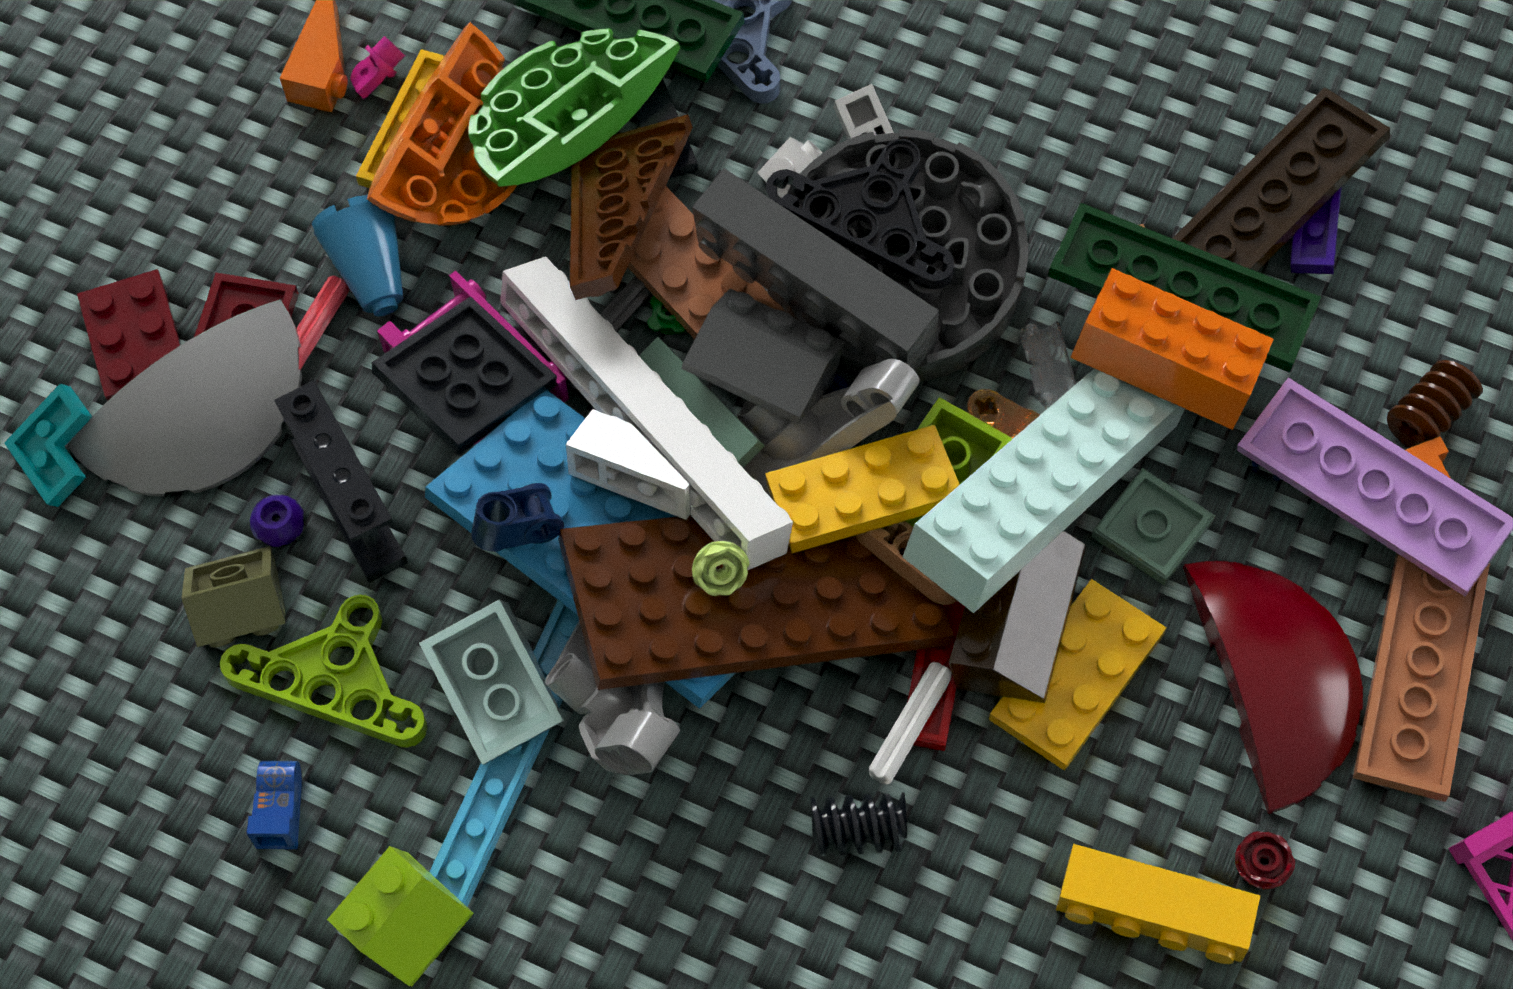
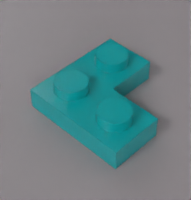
M59 384L4 443L45 503L55 507H59L86 478L65 448V445L92 418V415L71 386Z

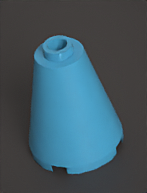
M368 195L356 196L347 199L350 207L337 211L335 205H332L323 210L313 220L312 227L314 235L363 311L373 313L377 317L385 316L395 312L398 309L397 304L403 300L395 215L380 209L366 200Z

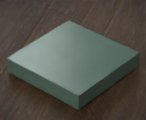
M1142 468L1093 529L1091 537L1162 585H1165L1212 525L1216 515Z

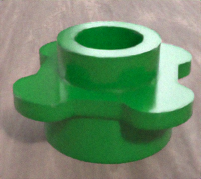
M653 296L650 301L653 308L652 316L647 320L649 329L666 335L685 333L687 330L676 320V317L674 315L666 316V313L669 311L663 306L661 301L659 302Z

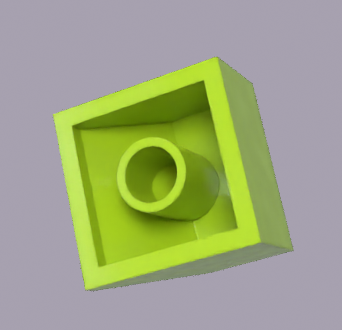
M389 846L327 920L360 952L412 987L474 913L408 852Z

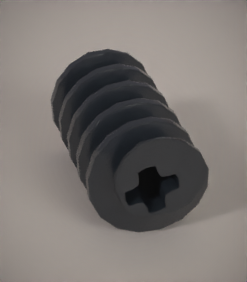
M901 792L897 806H894L890 794L883 793L878 807L875 806L870 794H864L860 808H857L851 795H846L841 809H838L832 796H827L823 810H819L815 798L811 797L813 843L816 844L821 856L827 855L830 842L835 843L840 855H845L849 841H853L858 854H864L868 840H872L877 853H882L886 839H891L895 851L901 852L905 838H907V812L904 792Z

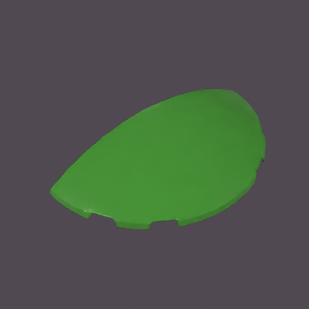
M598 29L582 32L580 41L560 47L556 45L555 41H550L523 54L501 70L489 82L481 93V100L484 104L479 109L477 115L470 116L468 135L470 142L473 144V155L479 168L492 182L501 187L540 180L579 162L601 147L637 113L668 71L680 49L679 42L644 30H638L635 37L616 39L613 37L611 29Z

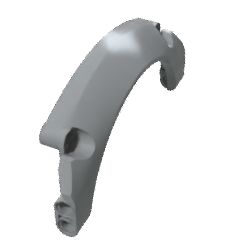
M887 359L868 366L860 371L850 387L823 395L799 424L747 400L736 416L765 446L743 469L762 485L764 491L772 499L766 484L765 473L848 450L872 433L886 426L896 418L918 386L919 377L908 364L897 359ZM579 621L555 666L547 675L545 685L578 714H586L579 724L580 734L591 757L606 771L622 775L650 773L657 766L680 732V728L672 719L664 717L662 698L665 682L597 690Z

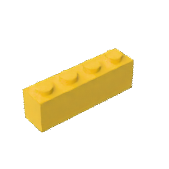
M1073 844L1056 910L1064 912L1067 919L1076 923L1088 925L1096 921L1112 926V931L1122 936L1136 938L1142 934L1159 939L1158 943L1168 949L1184 951L1188 947L1206 952L1205 956L1214 962L1232 964L1234 961L1242 962L1249 950L1260 895Z

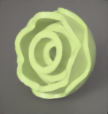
M727 541L711 542L705 545L694 558L692 564L694 582L712 596L730 595L740 588L748 575L747 568L750 565L746 553L734 543ZM723 564L721 569H716L717 566Z

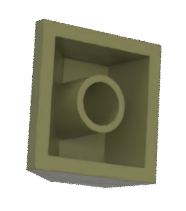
M271 546L185 568L181 599L197 647L208 644L210 647H221L233 642L237 636L252 632L257 636L266 635L277 630L279 625L285 624V604Z

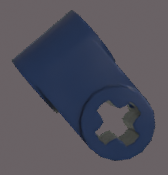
M532 483L521 488L489 492L481 496L476 504L471 535L474 543L482 550L498 552L507 548L551 541L559 535L560 529H564V522L558 514H555L552 508L550 488L543 483Z

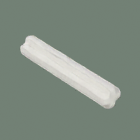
M937 662L929 664L869 767V775L874 780L885 785L892 782L951 681L952 672L947 667Z

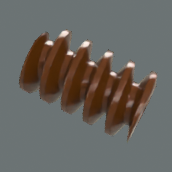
M1437 361L1430 368V372L1423 375L1419 383H1416L1409 390V394L1403 396L1398 401V405H1395L1388 412L1387 423L1389 429L1401 443L1409 448L1440 437V432H1446L1451 427V421L1459 419L1462 415V410H1466L1472 405V399H1477L1483 393L1480 380L1473 372L1455 361Z

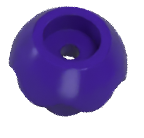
M271 495L265 497L256 504L250 515L252 534L257 540H261L273 547L290 544L303 531L304 511L300 504L289 496ZM275 517H280L279 521H273Z

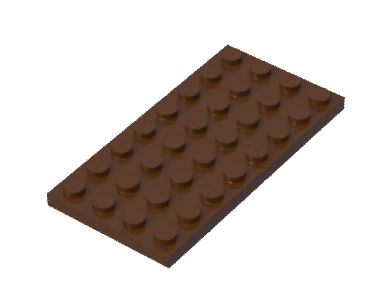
M689 515L687 520L676 516L560 529L558 542L597 690L950 646L954 637L944 606L926 597L915 586L862 545L855 535L796 553H791L788 545L786 554L748 570V575L743 585L732 594L712 596L695 584L692 576V564L697 553L705 545L714 542V540L691 515ZM905 547V548H901V549L899 550V552H900V554H901L902 556H903V554H904V551H905L906 547ZM723 564L717 566L716 569H721Z

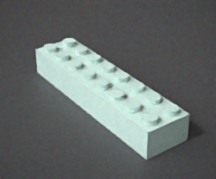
M1094 368L918 520L913 527L903 558L974 613L1177 427L1185 408Z

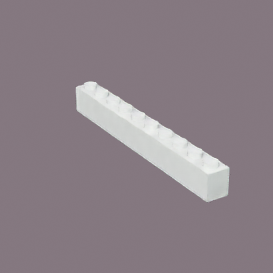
M546 256L503 271L500 304L597 411L609 416H616L625 422L631 423L689 483L690 515L714 542L727 541L738 545L749 559L750 565L747 568L748 570L787 553L793 521L788 513L779 507L764 491L762 485L743 469L735 456L715 439L709 428L702 424L688 410L684 401L676 397L662 382L659 374L647 366L638 356L636 350L631 345H628L614 330L612 324L593 308L588 298L575 300L570 288V282L564 272L558 270Z

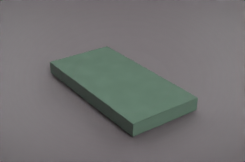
M659 337L639 355L652 371L659 374L662 382L675 396L684 401L688 410L702 424L709 428L715 439L735 456L737 462L743 468L765 446L698 376L681 369L683 361Z

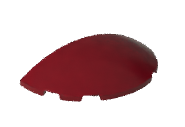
M1201 561L1184 564L1183 570L1209 645L1216 648L1240 717L1241 725L1239 732L1267 813L1270 814L1286 809L1315 793L1320 788L1321 783L1329 777L1336 767L1340 768L1355 741L1360 711L1363 708V686L1354 650L1343 629L1332 614L1316 599L1305 592L1302 587L1272 571H1266L1238 562Z

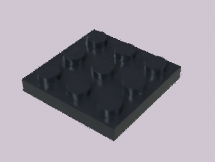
M471 296L372 362V373L458 455L493 431L520 407L546 390L550 391L556 386L557 381L556 374Z

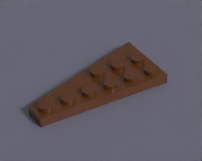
M688 114L613 135L601 147L572 165L570 288L575 300L586 297H599L608 291L618 288L693 129Z

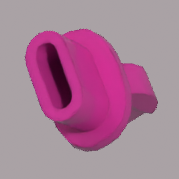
M386 36L373 48L369 45L365 47L370 55L360 61L351 73L350 79L354 89L364 99L382 83L386 76L393 78L397 72L393 68L405 57Z

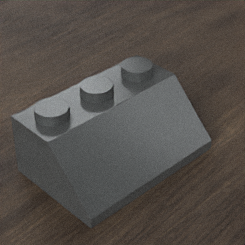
M730 288L711 307L683 361L681 369L799 424L833 384L846 342L833 337L824 329L814 328L793 318L785 311L776 310L758 302L747 293L737 292Z

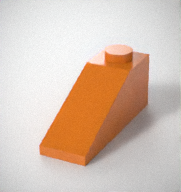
M316 0L284 67L280 81L287 102L331 113L338 98L342 99L346 93L348 78L345 75L336 1Z

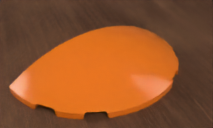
M471 22L465 26L409 110L389 145L370 186L366 200L397 217L412 222L436 224L438 226L467 223L474 218L493 211L517 187V185L497 186L481 171L473 155V144L470 142L468 135L470 116L478 114L479 109L484 104L481 100V93L489 82L503 70L502 65L505 58L490 39Z

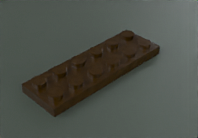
M1324 87L1172 239L1258 271L1390 138V127Z

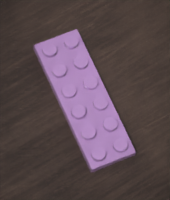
M1287 378L1238 444V452L1463 596L1467 595L1513 531V517L1290 378Z

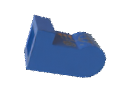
M298 761L259 762L252 816L248 817L247 835L256 849H298L302 772Z

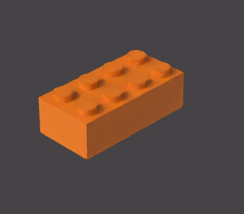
M1112 268L1088 315L1070 358L1233 430L1253 391L1274 339Z

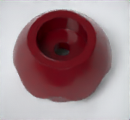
M1252 832L1245 837L1236 849L1235 864L1237 871L1244 881L1255 888L1268 890L1280 887L1289 879L1295 869V859L1292 856V851L1287 841L1279 835L1270 832ZM1261 858L1267 859V860H1268V864H1267V865L1261 864L1260 859H1261Z

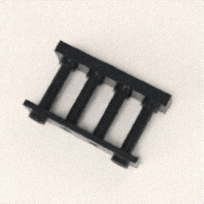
M313 380L275 399L274 402L295 438L291 440L295 451L368 583L407 564V558L389 527L393 520L315 381Z

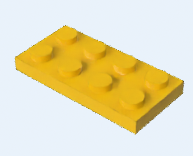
M935 425L765 473L766 484L772 500L779 507L783 508L793 521L788 544L791 553L923 516L960 485Z
M1091 579L1070 606L1045 703L1003 696L990 713L989 720L1065 771L1164 636L1167 627Z

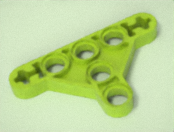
M359 594L346 599L330 627L269 652L251 645L237 644L226 649L221 656L220 670L229 685L236 689L400 747L407 748L417 745L423 740L427 732L426 718L420 707L413 702L391 695L372 649V645L382 625V615L375 600L367 595ZM358 608H368L373 612L372 619L365 626L357 627L349 623L351 613ZM347 646L354 650V657L348 664L338 666L330 662L332 652L338 647ZM247 658L251 667L261 672L260 680L255 672L247 669H242L237 675L233 665L235 663L242 664ZM281 671L293 673L295 679L291 687L283 691L271 688V680L275 674ZM323 685L335 688V697L330 703L321 706L311 701L312 693L316 688ZM362 700H371L377 705L376 712L372 717L366 720H359L352 716L353 707L356 703ZM390 707L388 709L389 714L395 720L405 721L408 716H411L415 727H407L403 733H400L394 721L385 719L387 708Z

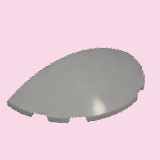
M277 300L236 315L188 340L160 358L120 389L92 416L67 447L96 476L104 481L110 480L125 486L128 490L137 494L164 497L166 492L189 490L193 493H199L232 480L258 462L281 436V424L284 418L274 400L301 387L302 373L299 369L298 347H301V343L291 315L282 301Z

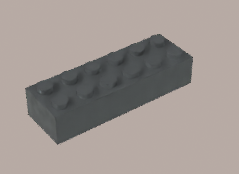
M723 168L692 207L698 246L707 256L714 260L722 258L733 266L734 272L744 281L751 284L756 281L768 289L769 296L778 304L784 307H788L790 304L803 313V318L811 326L820 329L826 328L838 336V339L846 342L844 348L851 353H863L873 360V365L887 359H897L908 364L915 371L936 344L939 310L727 169Z

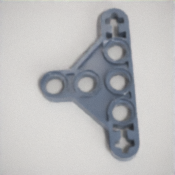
M713 0L733 9L749 6L755 10L752 16L744 18V24L717 66L753 102L762 104L775 100L780 93V73L766 58L771 18L787 9L791 5L792 0ZM740 51L747 54L748 59L743 63L735 64L730 62L727 56L732 52ZM755 76H756L762 83H765V82L769 81V85H768V86H765V85L762 84V83H759V84L755 85Z

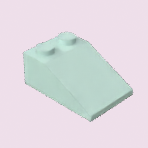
M499 599L419 643L482 765L564 721L550 688L545 685L546 679L532 648L508 602Z

